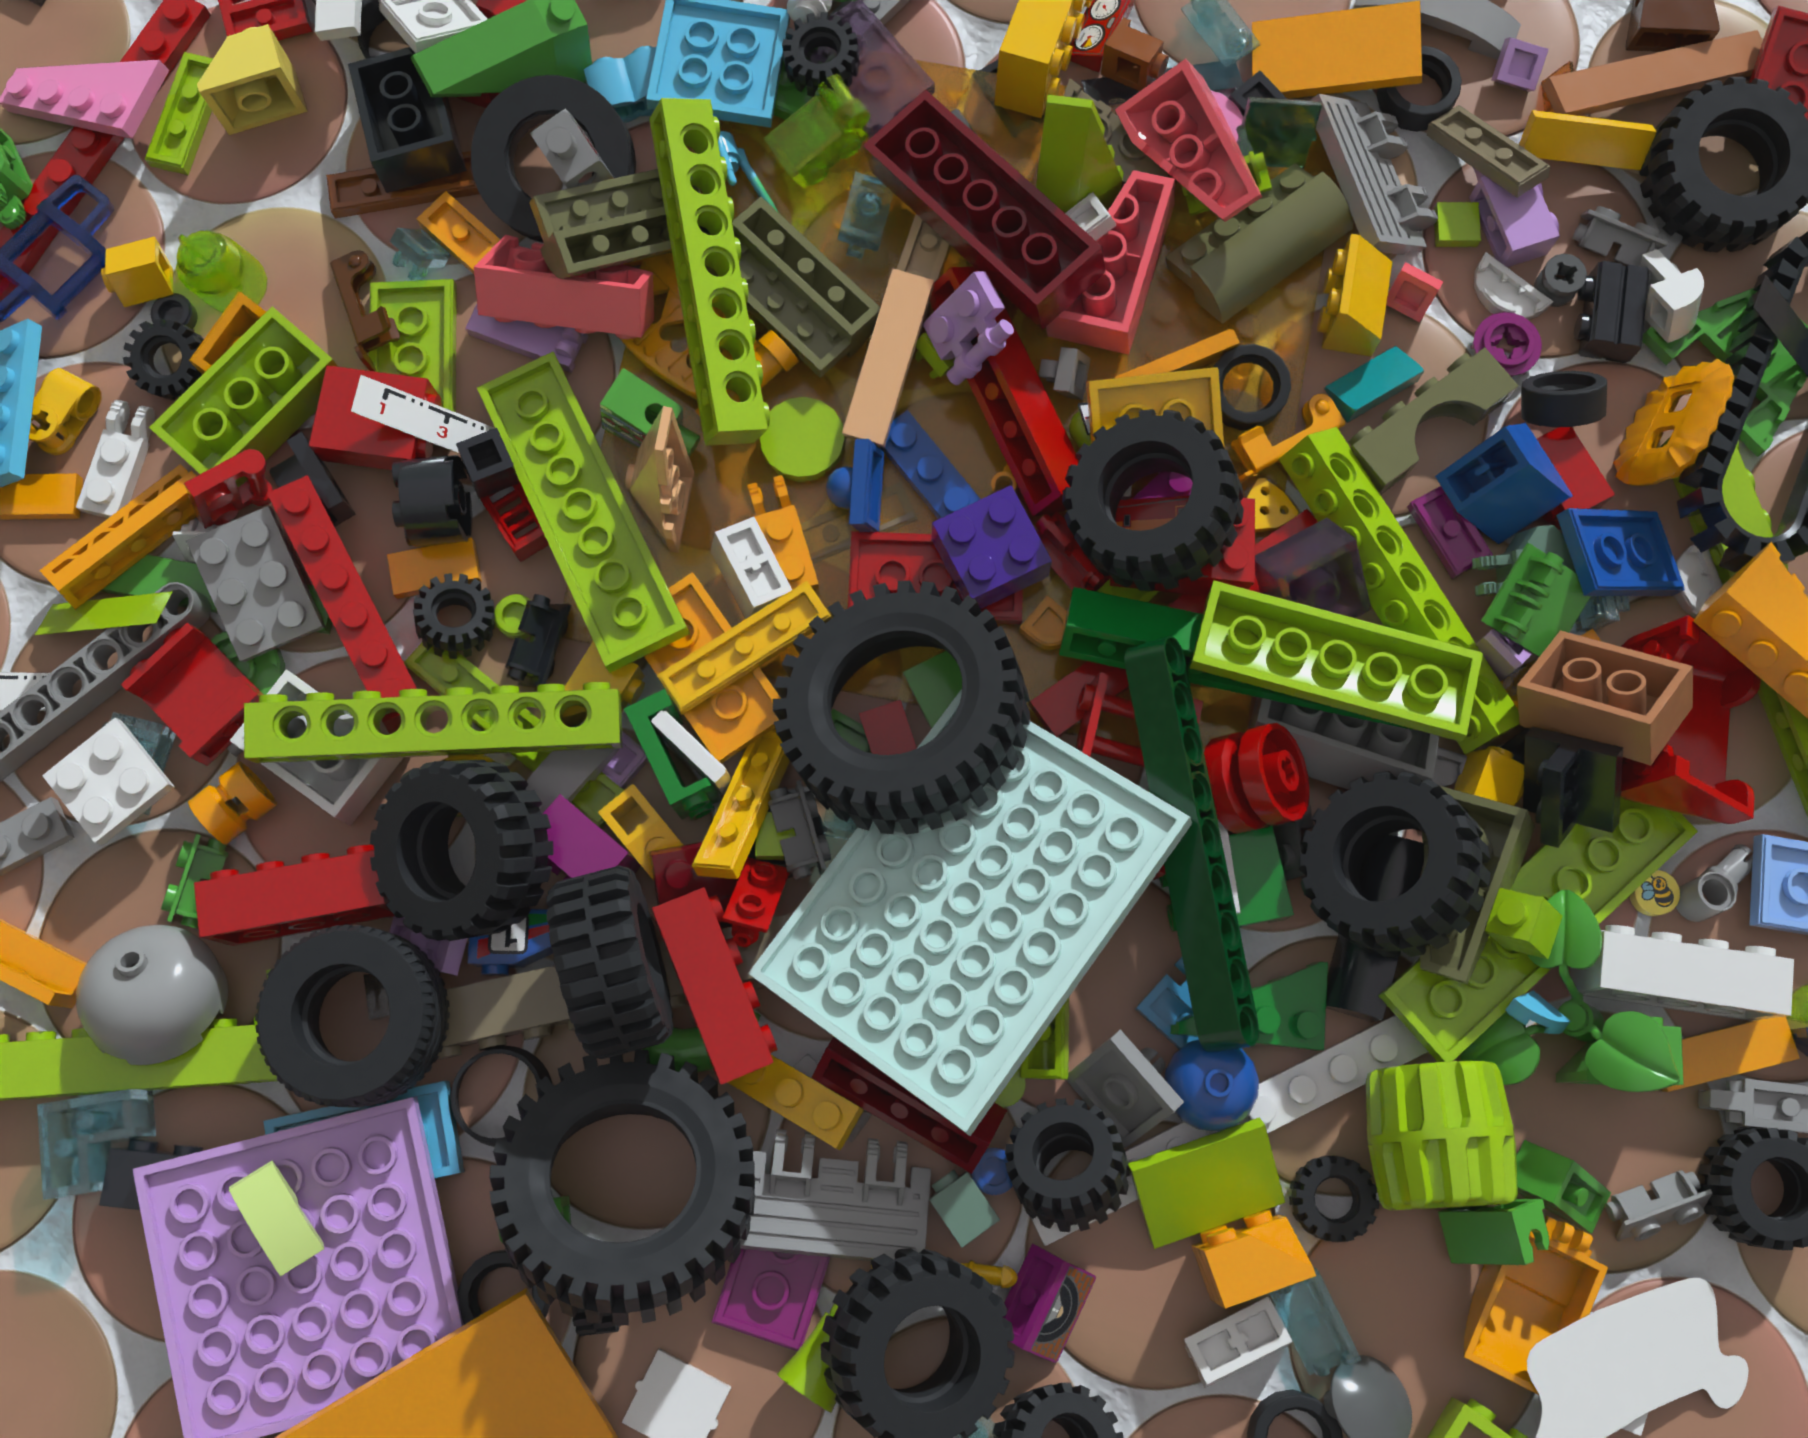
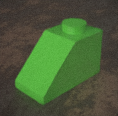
M1524 1140L1519 1152L1516 1153L1518 1193L1526 1199H1543L1546 1210L1592 1234L1611 1192L1574 1160Z

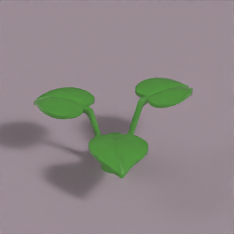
M1568 889L1558 891L1547 900L1563 916L1549 959L1528 955V957L1542 968L1551 969L1559 966L1560 977L1571 995V1000L1564 1002L1558 1009L1559 1012L1571 1021L1563 1033L1583 1042L1597 1040L1586 1052V1065L1590 1073L1599 1082L1610 1088L1626 1092H1652L1679 1083L1680 1075L1675 1066L1668 1039L1656 1021L1643 1013L1626 1011L1612 1015L1604 1023V1018L1600 1011L1583 1002V994L1578 991L1573 982L1568 966L1575 969H1587L1595 964L1602 948L1601 929L1591 908L1581 897ZM1506 1011L1460 1054V1060L1495 1063L1501 1072L1503 1085L1521 1083L1535 1072L1540 1061L1539 1045L1531 1035L1544 1033L1546 1027L1540 1024L1526 1027V1024L1520 1023L1507 1014Z

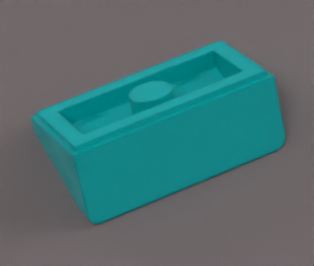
M1394 346L1325 386L1324 390L1334 401L1339 412L1348 423L1417 383L1424 370L1420 364L1397 346Z

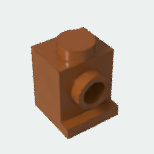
M1123 17L1104 45L1101 75L1141 91L1150 85L1154 78L1158 79L1164 74L1169 56L1162 53L1164 41L1131 28V20Z

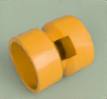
M238 761L219 776L218 787L208 785L188 801L191 811L210 834L225 845L247 829L248 819L257 821L278 804L261 779L241 761ZM234 797L241 801L238 806L232 800Z

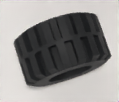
M1066 1098L1055 1099L1056 1106L1048 1108L1046 1102L1037 1105L1038 1113L1032 1116L1027 1112L1020 1118L1023 1124L1022 1128L1013 1127L1010 1133L1013 1144H1006L1005 1155L1008 1162L1005 1165L1019 1202L1023 1204L1026 1213L1032 1219L1038 1216L1040 1224L1049 1229L1055 1222L1060 1232H1070L1071 1225H1078L1080 1231L1090 1229L1088 1222L1096 1219L1099 1224H1102L1108 1220L1106 1211L1109 1208L1116 1212L1121 1206L1119 1194L1126 1195L1129 1187L1127 1177L1130 1176L1128 1160L1115 1123L1110 1117L1105 1119L1102 1109L1094 1105L1088 1110L1086 1102L1083 1100L1075 1099L1073 1105H1068ZM1078 1150L1092 1156L1091 1163L1087 1169L1072 1179L1055 1180L1043 1175L1050 1160L1062 1152Z
M1743 1128L1734 1130V1134H1724L1718 1138L1717 1142L1720 1147H1709L1704 1155L1710 1159L1709 1164H1700L1698 1174L1705 1176V1184H1700L1701 1188L1698 1190V1193L1711 1189L1713 1193L1703 1208L1706 1214L1717 1216L1712 1224L1719 1231L1730 1232L1728 1238L1739 1243H1746L1748 1246L1782 1251L1793 1250V1247H1807L1808 1138H1798L1797 1132L1778 1130L1777 1128ZM1764 1161H1768L1776 1168L1782 1178L1784 1187L1783 1198L1779 1207L1768 1216L1758 1208L1751 1193L1753 1173Z
M1062 1382L1032 1389L1013 1398L1015 1403L1006 1405L1000 1413L1005 1421L995 1423L992 1434L999 1438H1042L1046 1425L1052 1420L1062 1426L1070 1438H1123L1122 1432L1115 1433L1113 1424L1118 1422V1419L1114 1412L1105 1413L1103 1410L1106 1404L1104 1399L1099 1395L1089 1397L1090 1389L1082 1385L1072 1387L1071 1383Z

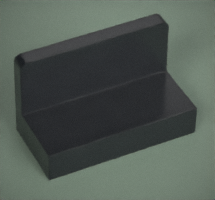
M300 432L288 439L287 442L294 455L272 467L269 471L278 488L308 475L334 527L356 515L325 462L309 447L310 441Z

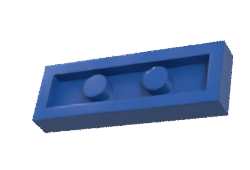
M908 410L893 420L885 448L880 447V449L937 519L980 500V497Z

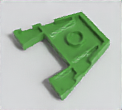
M1754 288L1718 301L1709 308L1698 311L1695 326L1680 339L1667 343L1651 327L1643 334L1642 342L1665 365H1668L1696 340H1699L1717 359L1725 363V360L1733 355L1729 350L1734 338L1741 334L1737 331L1741 319L1749 313L1745 311L1748 301L1757 291L1753 290ZM1778 338L1755 395L1761 403L1748 413L1739 437L1757 457L1772 444L1775 432L1779 425L1784 422L1790 411L1789 407L1808 378Z

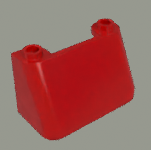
M1686 615L1635 635L1621 646L1693 666V708L1652 765L1623 757L1621 798L1724 824L1747 821L1754 817L1755 797L1753 789L1750 785L1738 779L1726 781L1730 708L1742 705L1752 699L1759 691L1761 679L1693 622L1694 618Z

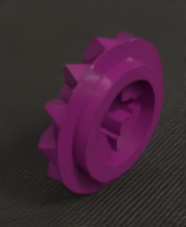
M1510 312L1493 314L1484 319L1474 332V341L1471 349L1478 353L1485 347L1511 377L1527 373L1540 357L1542 349L1540 334L1536 327L1521 315ZM1503 334L1504 338L1507 339L1508 345H1515L1516 347L1510 352L1508 359L1502 348H1496V345L1502 340Z

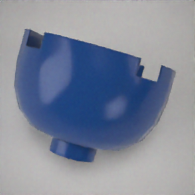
M1199 1039L1188 1042L1173 1054L1165 1070V1081L1184 1101L1175 1111V1114L1181 1121L1198 1130L1221 1131L1238 1125L1250 1114L1258 1098L1259 1077L1254 1062L1242 1048L1207 1052L1203 1049Z

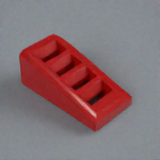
M518 480L519 484L513 486L515 490L492 503L489 497L496 493L483 497L480 500L518 560L522 562L549 544ZM520 497L521 503L502 515L499 514V509ZM526 510L529 511V515L510 527L507 526L506 522ZM536 522L538 525L518 539L514 537V534L530 524Z

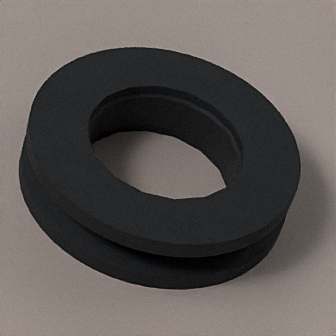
M558 75L527 78L499 93L481 115L475 128L471 146V166L474 180L487 206L514 231L541 243L544 242L529 204L532 198L522 190L515 177L514 156L518 143L529 129L544 121H548L560 111L567 109L579 126L588 134L595 150L614 178L636 174V157L633 141L625 123L604 96L589 85Z

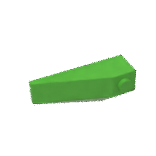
M527 0L432 45L411 57L431 97L481 96L482 93H501L519 81L543 75L569 77L586 84L587 80L584 69L592 65L588 25L575 0Z

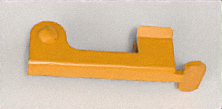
M1326 394L1314 395L1302 407V417L1306 424L1305 430L1275 446L1271 445L1264 433L1263 427L1259 425L1239 435L1238 439L1232 441L1231 447L1235 450L1247 471L1238 477L1240 483L1280 462L1279 459L1307 435L1335 427L1341 429L1345 426V420L1334 401Z

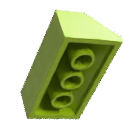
M272 306L149 428L199 474L248 449L260 451L266 461L317 410L326 365L336 367L338 365L327 353ZM245 476L236 480L237 487L247 480Z

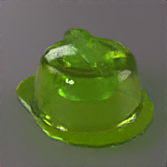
M198 231L190 234L188 237L183 234L178 237L180 246L177 252L176 269L178 278L186 288L212 308L222 313L237 292H242L256 304L260 303L266 293L268 279L264 267L252 254L231 238L213 231Z

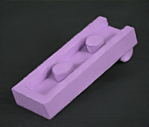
M477 304L465 328L472 337L535 360L554 351L562 369L570 373L574 370V361L582 343L585 344L588 339V334L579 333L574 328L561 326L541 328L532 322L518 320L499 322L494 317L478 315Z

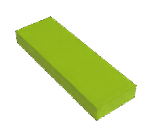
M184 52L144 159L150 167L189 175L212 112L199 93L197 83L213 58Z

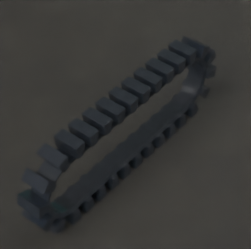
M1808 231L1799 238L1796 236L1773 253L1763 264L1768 270L1757 278L1753 289L1757 292L1750 297L1745 309L1749 313L1742 317L1737 329L1741 334L1734 338L1729 350L1733 355L1725 360V364L1730 365L1735 377L1732 385V397L1726 402L1725 413L1719 417L1717 430L1710 435L1708 446L1698 454L1695 464L1683 470L1678 480L1679 483L1697 489L1677 501L1680 519L1701 513L1707 526L1706 530L1691 537L1690 540L1701 553L1719 543L1727 546L1728 548L1725 550L1719 566L1734 573L1745 566L1770 542L1773 543L1781 554L1779 559L1784 565L1808 552V448L1778 530L1773 537L1756 536L1739 526L1729 514L1722 494L1724 476L1777 340L1775 334L1753 306L1765 274L1790 305L1803 269L1808 266Z

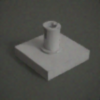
M1120 1029L1069 1072L1068 1080L1066 1081L1090 1108L1095 1105L1103 1110L1105 1119L1108 1117L1112 1119L1118 1133H1120L1123 1146L1126 1148L1174 1113L1184 1101L1160 1075L1165 1069L1163 1058L1160 1057L1152 1065L1149 1062L1158 1052L1147 1047L1139 1051Z

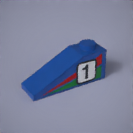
M531 909L529 915L520 923L512 924L510 929L506 931L469 938L468 964L481 967V975L508 976L509 968H524L553 954L549 939V924L547 922L546 912L548 910Z

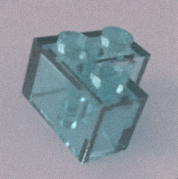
M127 1089L37 1104L43 1200L70 1198L102 1192L111 1143L156 1136L153 1090Z

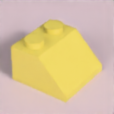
M268 24L260 27H250L240 33L227 36L197 83L199 93L229 135L308 112L296 70Z

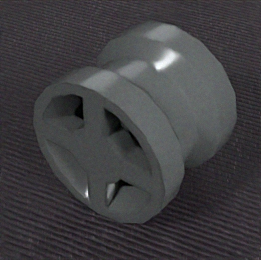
M1571 254L1555 255L1546 263L1544 269L1537 276L1534 288L1554 301L1551 304L1552 307L1564 306L1574 298L1577 291L1584 285L1587 277L1585 265L1579 258ZM1558 274V275L1565 276V278H1564V279H1560V278H1557V277H1555V276Z

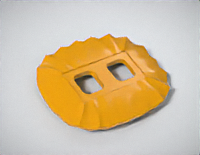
M1716 359L1712 363L1701 362L1697 366H1683L1677 375L1663 377L1658 389L1647 393L1645 406L1635 411L1634 422L1626 427V439L1619 444L1620 456L1613 462L1617 470L1615 477L1631 486L1656 485L1665 480L1679 477L1685 468L1695 464L1698 454L1708 446L1710 435L1717 430L1719 417L1725 413L1726 402L1732 397V385L1735 377L1730 365ZM1691 394L1686 406L1682 410L1674 412L1680 398L1683 395ZM1674 430L1668 443L1663 447L1656 448L1664 431Z

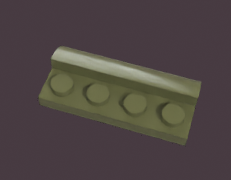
M1294 163L1271 180L1273 190L1261 193L1262 198L1226 222L1219 217L1165 256L1167 269L1194 290L1195 302L1223 324L1353 229L1352 215L1345 197L1332 179L1323 171L1314 177Z
M658 169L536 195L529 202L544 242L540 249L541 254L551 272L560 279L672 252ZM692 185L693 189L700 193L699 188ZM699 226L703 233L711 235L705 227Z
M762 197L758 198L732 221L734 237H737L741 244V259L739 262L741 277L745 278L748 284L747 310L768 330L774 331L792 352L821 378L845 355L851 358L866 342L874 330L880 306ZM705 266L710 274L718 277V274L714 269Z

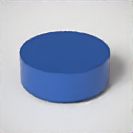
M987 1148L971 1174L979 1190L986 1194L1000 1195L1010 1190L1013 1186L1005 1165L1008 1162L1005 1150Z

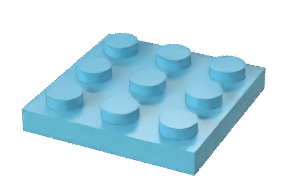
M666 0L646 96L647 109L655 110L661 98L711 99L713 116H716L718 120L771 128L784 58L782 43L783 39H786L785 32L790 25V16L787 9L731 0Z

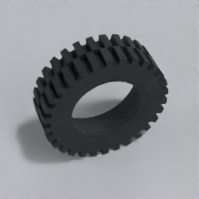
M898 581L897 593L892 594L886 583L873 586L875 593L873 598L866 600L862 590L849 594L853 601V606L844 610L839 601L827 607L833 618L825 623L817 615L809 623L814 633L811 639L802 634L798 635L793 645L800 655L797 658L786 654L781 665L789 677L777 676L775 689L781 699H773V712L779 719V721L774 722L777 735L783 742L780 745L785 755L808 789L812 791L819 803L827 810L831 808L836 817L846 823L851 817L856 826L869 831L872 822H874L880 833L894 834L895 822H899L906 834L919 833L918 820L925 819L930 829L934 830L944 827L940 816L942 813L951 811L956 821L967 816L962 804L970 798L979 808L989 800L983 789L987 783L996 790L1001 788L1006 779L1000 766L1003 765L1014 770L1019 761L1014 746L1021 748L1025 746L1027 735L1023 725H1029L1030 712L1026 702L1030 701L1024 677L1007 635L1001 626L998 627L994 616L987 609L981 612L976 600L967 595L962 601L958 591L948 586L945 587L940 597L935 583L922 581L920 592L916 593L911 581ZM934 647L946 650L960 668L962 695L954 717L937 737L927 744L906 753L878 755L857 749L839 735L832 720L831 710L843 686L861 667L883 654L902 648Z
M636 1050L634 1062H624L623 1054L610 1057L609 1064L599 1066L597 1058L589 1055L582 1057L584 1071L575 1074L570 1062L558 1068L560 1083L555 1086L545 1076L535 1084L539 1100L535 1102L525 1094L517 1103L521 1120L509 1115L505 1121L503 1131L506 1141L497 1139L493 1151L497 1165H490L489 1179L493 1191H490V1199L495 1220L511 1264L514 1268L518 1267L520 1277L529 1289L536 1285L539 1298L551 1306L553 1301L558 1299L562 1313L575 1318L579 1308L584 1309L587 1322L601 1324L603 1313H612L615 1326L629 1325V1313L641 1311L642 1323L656 1321L654 1308L666 1304L669 1316L682 1311L681 1297L689 1293L694 1303L706 1295L705 1281L710 1279L717 1285L726 1275L725 1261L728 1260L734 1264L740 1255V1239L747 1240L750 1231V1215L754 1214L755 1161H753L751 1136H747L746 1122L742 1113L740 1112L735 1115L734 1100L727 1091L718 1097V1082L709 1074L698 1083L697 1067L687 1061L680 1072H676L674 1056L661 1053L658 1064L654 1065L650 1064L648 1050ZM636 1114L653 1116L672 1123L684 1135L693 1151L696 1162V1179L686 1206L668 1226L640 1240L616 1243L601 1241L584 1235L564 1219L552 1197L551 1173L557 1153L567 1139L596 1121L617 1115Z

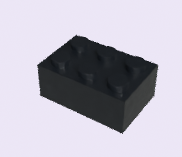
M410 47L348 64L370 161L386 193L467 171L448 97H431L411 60L415 52Z

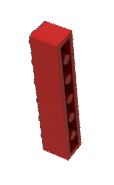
M974 267L949 268L934 282L935 285L929 301L933 310L935 311L973 272H978V270ZM1005 308L995 320L998 323L1004 319L1011 323L1014 329L1013 334L1006 340L1005 348L997 355L989 356L982 362V369L973 378L967 379L1032 516L1066 511L1062 504L1063 490L1070 486L1065 477L1069 466H1077L1079 460ZM979 334L971 341L973 347L978 343Z
M304 476L268 492L267 495L367 691L381 692V698L399 697L400 690L417 689L309 476ZM388 713L382 718V722L389 734L396 732L401 725L399 713Z

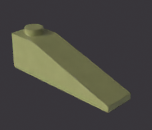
M1440 786L1468 812L1483 832L1481 840L1488 846L1490 860L1487 863H1482V865L1491 874L1489 886L1486 888L1480 887L1478 892L1485 899L1479 912L1471 909L1465 918L1471 924L1462 933H1459L1456 929L1447 935L1450 943L1439 949H1436L1431 944L1425 945L1426 952L1424 955H1420V968L1424 971L1468 984L1490 936L1485 932V928L1499 888L1511 890L1521 868L1535 825L1527 809ZM1422 831V842L1424 844L1423 874L1428 860L1429 846L1427 836Z

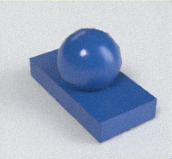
M855 439L853 467L844 466L835 469L828 476L826 491L831 503L839 508L850 509L849 525L859 532H879L884 452L870 439Z

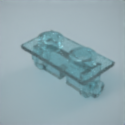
M1191 0V2L1181 8V11L1226 69L1261 45L1227 0Z

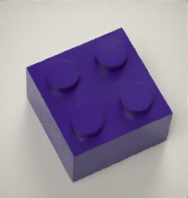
M1012 485L932 522L931 540L962 599L964 600L967 595L978 602L980 609L1049 576L1052 560Z

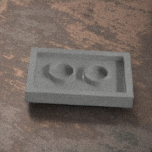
M266 506L186 540L239 661H249L326 627L272 507Z

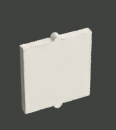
M659 1348L644 1379L639 1380L635 1384V1388L638 1391L622 1423L650 1438H707L710 1430L716 1429L719 1424L716 1418L729 1394L731 1386Z

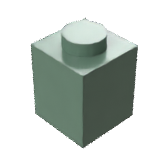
M952 1170L931 1185L936 1193L929 1200L961 1248L1000 1221L967 1171L958 1176L956 1171Z

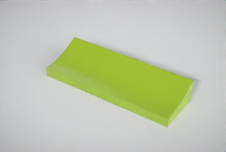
M1213 580L1206 598L1190 668L1462 742L1468 732L1483 653Z

